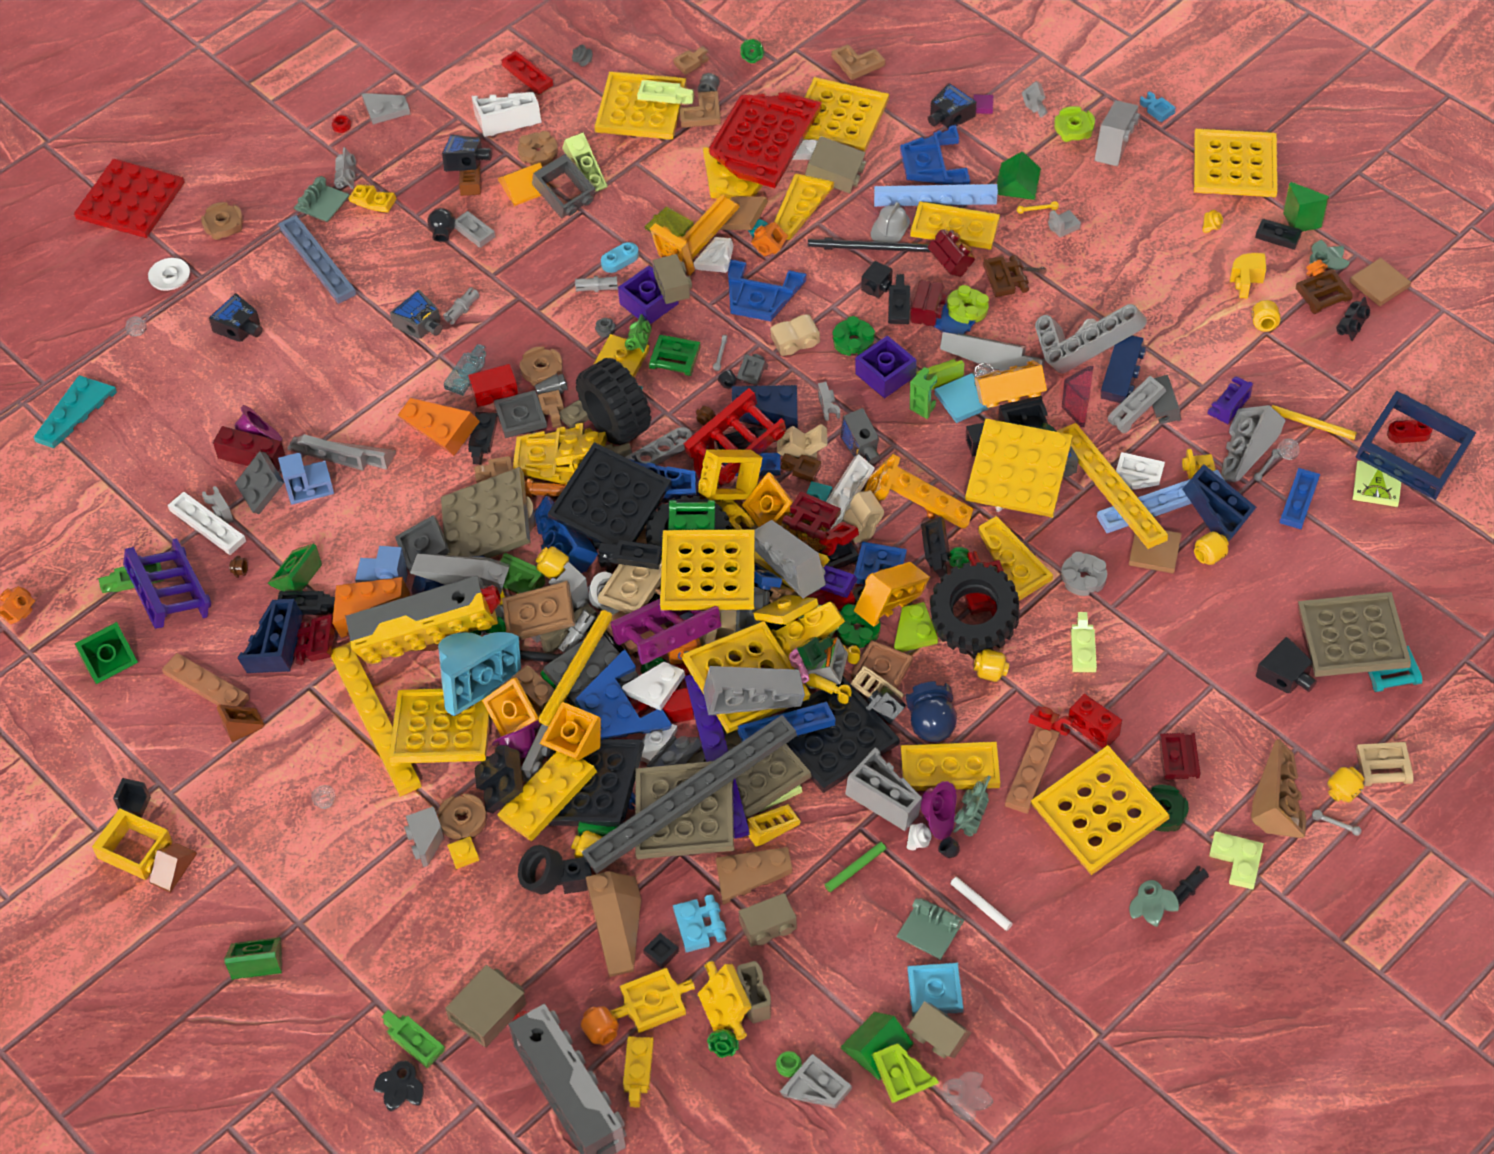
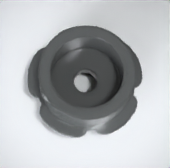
M610 318L599 319L595 326L596 332L601 337H609L616 328L615 323Z

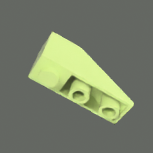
M584 133L565 139L562 147L565 154L595 187V192L607 188L608 186Z

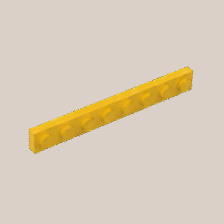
M1077 423L1057 430L1060 433L1073 435L1071 446L1078 457V464L1147 549L1168 541L1166 531Z
M349 642L332 649V662L399 796L401 797L421 788V782L411 763H390L389 752L393 727L356 653L352 650L351 643Z

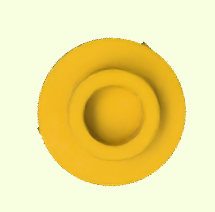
M1211 210L1204 214L1202 229L1204 233H1209L1213 229H1221L1223 224L1221 213Z

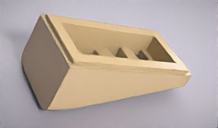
M866 666L862 667L851 682L854 688L868 698L876 689L880 692L883 686H886L895 693L899 699H902L904 696L902 692ZM868 675H870L871 677L869 678L867 683L864 685V687H861L863 681L866 679ZM877 680L879 683L876 685L874 690L871 693L868 692V690Z

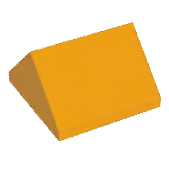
M541 162L498 177L499 183L514 206L542 196L532 185L533 173L542 168Z
M769 472L742 504L758 527L773 520L785 528L788 525L782 523L784 516L788 515L793 518L795 515L790 513V506L793 503L792 499Z
M517 677L482 700L501 737L516 732L539 720Z
M562 702L540 744L575 760H580L600 749L601 718Z

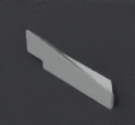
M947 332L942 334L941 350L998 371L1009 370L1011 366L1015 365L1017 367L1028 365L1027 362L1032 360L1041 364L1042 368L1045 365V359L1026 356V346L965 334L957 335Z
M305 434L300 437H293L287 447L288 450L362 471H364L367 464L387 470L396 454V450L327 441Z

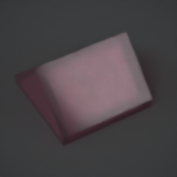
M1088 366L1064 380L1062 408L1080 427H1085L1094 366Z

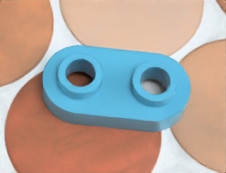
M627 242L605 253L601 257L602 269L605 272L614 273L635 262L639 257L637 245Z

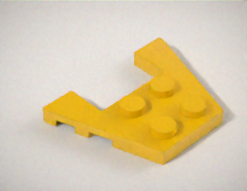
M703 147L711 198L718 199L721 195L726 196L728 199L731 197L756 196L763 185L737 178L709 154V147Z
M583 423L575 424V428L565 429V426L557 428L556 432L548 434L542 431L517 437L513 469L520 467L525 476L567 485L574 472L569 467H557L555 456L564 437L570 434H576L577 436L584 434Z

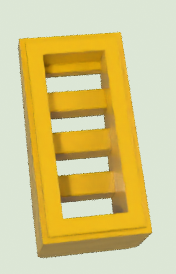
M789 804L747 819L750 833L749 838L758 847L800 825L801 821ZM782 815L786 817V819L788 820L787 822H785L784 819L781 817Z

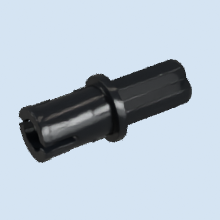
M1196 866L1184 880L1181 879L1179 881L1180 885L1173 891L1178 899L1179 907L1190 895H1195V890L1209 877L1207 871L1204 868L1201 869V866Z

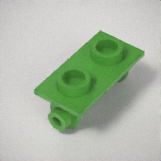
M640 314L637 322L631 324L629 337L625 341V347L628 350L640 348L643 353L645 352L652 329L649 321L645 320L642 314Z

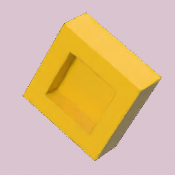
M471 837L447 845L456 869L479 861Z

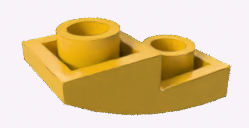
M356 185L348 199L350 202L361 207L388 213L397 198L391 192H377L375 187L371 185Z

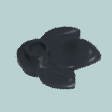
M399 1061L394 1064L391 1071L381 1073L376 1078L373 1088L376 1092L384 1093V1103L390 1112L399 1108L405 1100L420 1106L424 1094L423 1084L416 1078V1069L408 1061ZM406 1069L407 1075L404 1078H399L400 1070Z

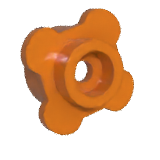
M1321 259L1306 267L1308 270L1306 274L1309 277L1325 272L1328 265L1323 263Z

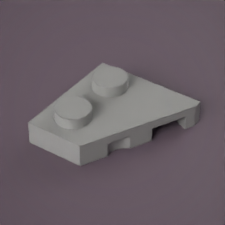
M362 94V99L372 124L410 114V109L404 95Z
M812 1054L781 1089L780 1093L787 1098L837 1108L853 1088L847 1081Z

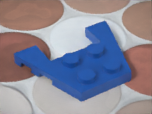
M956 125L950 126L949 130L942 133L941 131L934 132L933 136L924 139L921 137L900 145V154L907 180L947 185H970L967 168L946 170L940 148L942 145L959 144Z
M730 259L728 268L730 313L772 321L806 282L807 274L788 270L783 286L743 279L747 268L746 262Z
M626 650L622 651L575 698V704L579 709L601 718L600 739H615L636 733L646 734L661 729L665 731L672 727L663 710L657 709L639 718L618 684L617 679L636 669Z

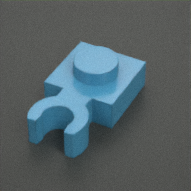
M1150 91L1147 92V99L1142 96L1140 97V105L1147 108V113L1160 122L1175 114V106L1162 97L1157 100L1155 94Z

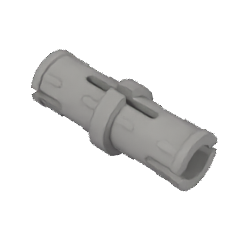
M617 276L575 278L576 292L595 291V293H598L599 290H617Z
M470 287L461 298H457L454 301V305L443 315L448 323L454 324L463 313L469 311V307L480 297L476 289L472 292L473 288Z
M583 610L575 626L568 629L570 632L558 648L562 652H567L577 645L581 639L583 640L586 637L585 632L596 617L591 613L589 615L587 610Z

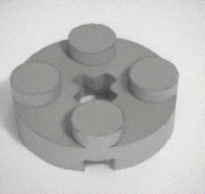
M1075 552L1064 562L1061 570V579L1065 583L1067 590L1073 594L1088 596L1091 592L1096 591L1097 593L1106 584V563L1096 556ZM1080 572H1087L1090 576L1081 577Z

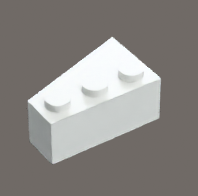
M533 92L508 94V97L497 98L496 95H490V98L485 99L471 96L475 117L484 137L541 123L539 104Z

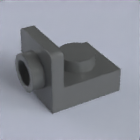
M745 354L736 378L739 381L758 386L764 369L767 370L769 365L764 360L765 358L758 354H753L752 356Z

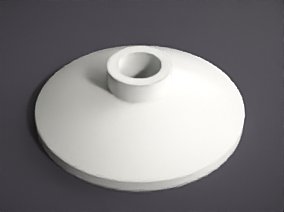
M167 258L158 261L150 268L148 279L150 284L159 290H173L186 283L190 276V269L187 263L181 259Z

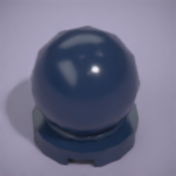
M936 681L914 686L913 692L905 695L907 708L911 711V726L914 733L928 742H941L949 738L956 729L957 712L952 704V688L947 683L944 686L936 685Z

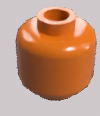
M593 1006L584 1012L581 1028L591 1043L606 1045L616 1038L619 1024L607 1007L601 1006L596 1008Z

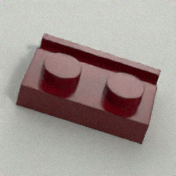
M1161 733L1159 741L1164 780L1189 779V777L1200 779L1201 772L1195 733H1191V735H1184V733Z

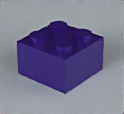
M650 265L618 287L620 305L638 319L640 314H642L644 319L648 320L650 324L679 304L678 301L665 304L654 277L653 268Z
M887 335L855 357V374L885 399L916 376L917 359Z

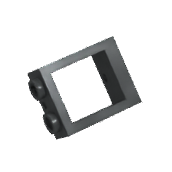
M566 154L533 173L532 185L561 219L567 215H573L578 208L583 205L587 206L594 200L595 187ZM563 173L582 192V194L566 204H563L547 186V183Z

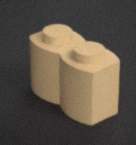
M801 315L791 321L781 322L770 328L771 339L781 356L792 355L799 349L812 348L820 342L819 331L810 315Z
M861 491L853 496L850 508L845 512L842 522L858 528L859 535L852 539L854 543L866 542L871 539L875 533L876 525L884 515V510L872 491Z

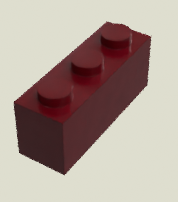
M224 426L221 427L213 441L218 459L248 466L260 451L268 455L276 470L279 471L281 467L278 458L286 456L282 441Z

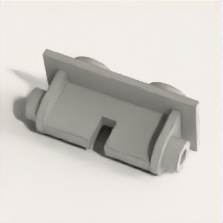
M344 147L343 154H339L335 160V171L337 173H335L334 184L337 188L349 185L351 189H354L356 158Z

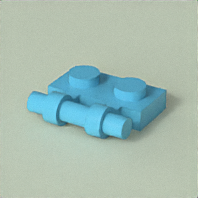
M713 895L704 897L706 903L704 907L699 908L697 899L673 905L686 953L710 947L709 937L715 936L717 942H724L726 940L725 923L720 919L719 912L721 910L718 902H715ZM710 917L712 924L705 927L703 918Z

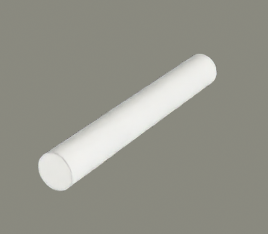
M955 877L951 881V885L1003 929L1007 931L1011 928L1013 924L962 880Z

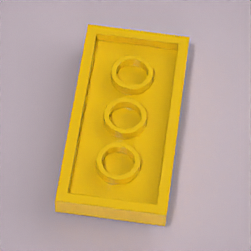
M919 201L911 228V236L933 240L942 229L954 230L960 235L959 240L962 243L971 247L992 250L1000 214Z
M997 742L901 745L902 776L915 791H926L929 787H936L942 781L950 782L956 790L973 789L978 781H983L987 776H991L987 788H1000Z
M556 751L522 787L523 792L508 802L497 816L532 842L597 771L594 766L583 759L575 760Z

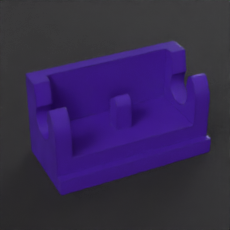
M1234 377L1232 381L1239 384L1240 387L1230 383L1219 399L1211 404L1212 407L1208 409L1207 414L1229 424L1235 417L1238 409H1241L1250 399L1253 388L1252 382Z

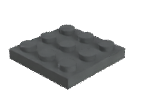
M604 635L601 637L566 697L574 707H577L575 698L620 654ZM583 641L543 667V672L556 687ZM633 671L617 679V682L622 688L623 685L639 677L636 671Z

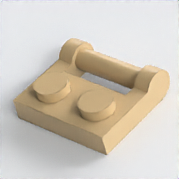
M1406 742L1357 745L1356 753L1361 775L1364 777V786H1372L1374 783H1413V772ZM1373 769H1402V772L1371 774Z

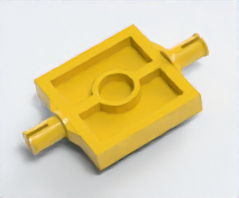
M588 428V430L585 429L583 435L570 434L564 437L555 456L557 466L569 464L570 470L574 472L594 442L605 447L607 442L606 432L598 433Z
M709 961L704 965L710 977L709 981L697 994L713 1030L733 1029L736 1039L742 1040L747 1034L741 1023L744 1015L752 1006L733 964H725L718 971L715 962Z
M665 968L621 985L620 991L624 998V1006L610 1011L615 1019L628 1015L634 1021L637 1031L640 1033L686 1015V1010L681 1001V994L694 990L695 987L691 979L677 985L671 978L668 969Z

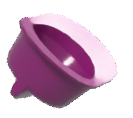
M246 405L241 407L243 414L234 425L236 430L282 441L281 435L263 421L254 410Z
M539 720L516 732L496 739L492 742V746L506 745L518 750L520 759L526 758L535 740L534 730L542 724Z
M942 781L934 788L929 787L922 795L920 806L924 817L929 821L932 834L939 840L949 837L954 827L957 794L953 784L948 781Z

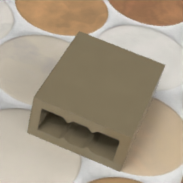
M820 136L808 163L805 176L833 181L834 188L851 193L853 186H858L861 177L858 173H863L867 162L864 161V156L866 152Z
M485 965L445 1009L451 1022L486 1048L527 1003L524 995L525 991L516 982L510 983L499 969L495 968L493 970L488 965Z

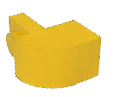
M1247 253L1234 260L1230 282H1234L1235 290H1239V298L1248 299L1250 283H1264L1266 273L1265 253Z

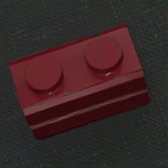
M942 229L927 247L950 275L962 277L968 270V267L975 261V257L970 253L972 249L959 240L960 235L957 232Z
M919 281L911 307L910 321L912 323H924V325L934 327L937 318H942L943 306L941 305H945L947 299L943 283Z

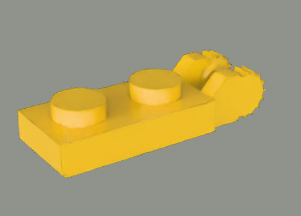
M715 500V504H718L727 513L732 530H742L739 525L740 522H743L749 528L754 526L751 517L733 500Z

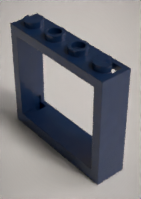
M1396 390L1364 439L1355 458L1436 500L1469 448L1476 432ZM1393 409L1461 443L1440 479L1372 443Z

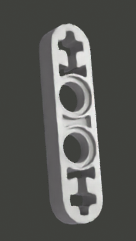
M679 427L625 458L645 464L653 463L657 466L685 450L683 443L692 436V433L687 428ZM662 445L670 447L668 451H660L658 448ZM644 455L652 457L648 462L642 461L640 458Z

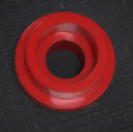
M346 115L334 117L332 129L335 132L345 133L351 129V120Z

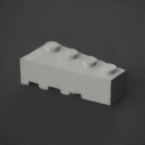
M710 666L703 689L708 715L799 707L805 696L800 671L793 669Z

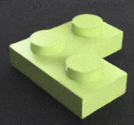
M1215 831L1209 857L1233 862L1229 884L1253 890L1264 843Z

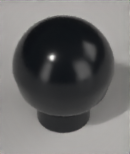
M437 208L429 214L427 223L430 231L433 233L432 238L434 241L446 242L449 240V234L454 230L456 222L455 216L450 210Z

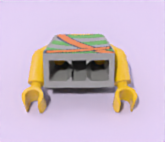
M838 637L832 639L834 644L824 650L827 657L813 668L808 669L809 681L806 682V685L809 688H818L830 694L834 692L838 694V701L840 703L847 704L849 697H851L850 686L841 685L838 687L836 685L841 684L846 661L851 664H858L860 649L857 646H850L846 649Z

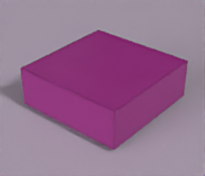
M974 94L973 100L977 102V114H993L994 95Z

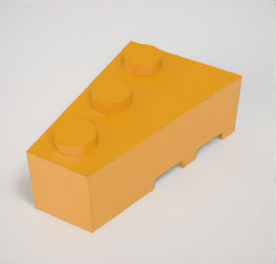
M1032 360L1028 361L1026 366L1017 367L1015 365L1011 366L1009 370L994 371L974 377L979 403L990 408L998 406L999 402L1005 400L1010 403L1019 401L1020 397L1026 395L1029 398L1040 396L1041 392L1047 391L1042 365Z
M911 562L871 573L865 581L866 586L854 612L874 627L879 624V618L883 615L889 617L894 612L892 610L897 606L904 607L921 596L930 576Z

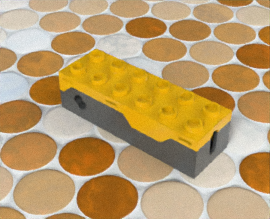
M473 576L347 615L345 617L352 650L365 662L376 664L390 656L399 657L404 652L410 650L418 651L426 648V645L439 644L443 638L455 633L488 630L492 625L498 624L495 609L500 604L501 597L496 586H486L478 576Z

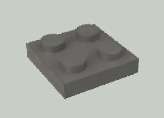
M535 390L494 401V407L505 438L547 428V423Z
M260 451L235 482L250 509L256 514H260L285 483L268 455Z
M434 515L395 536L398 546L402 547L406 567L409 572H411L417 554L446 555L450 553L439 522Z

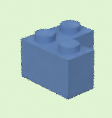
M300 453L278 458L291 505L334 494L326 461L304 466Z
M379 546L376 559L360 558L355 578L356 583L402 577L406 583L408 572L402 547Z

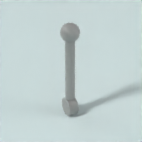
M727 335L722 336L717 361L713 365L715 371L721 369L720 362L725 344L727 343Z
M1279 449L1272 451V456L1259 473L1254 474V480H1262L1263 473L1275 458L1280 457L1281 451Z
M1314 810L1312 813L1314 820L1322 819L1352 831L1355 836L1360 835L1362 832L1359 826L1352 827L1322 815L1320 810Z

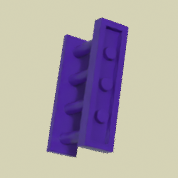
M177 538L172 540V547L169 552L141 557L137 555L134 547L125 549L123 565L155 629L164 627L165 617L168 614L198 608L202 618H207L208 609L211 607L210 597L202 589L187 559L186 550L183 546L181 547ZM174 560L177 566L176 568L152 573L145 571L143 567ZM177 576H182L185 584L161 589L153 587L151 583ZM190 592L193 600L170 605L162 604L159 599Z

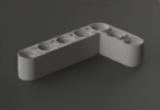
M1128 304L1068 339H1065L1061 326L1049 315L1039 317L1035 328L1046 362L1058 373L1063 374L1142 330L1147 323V318L1135 305Z

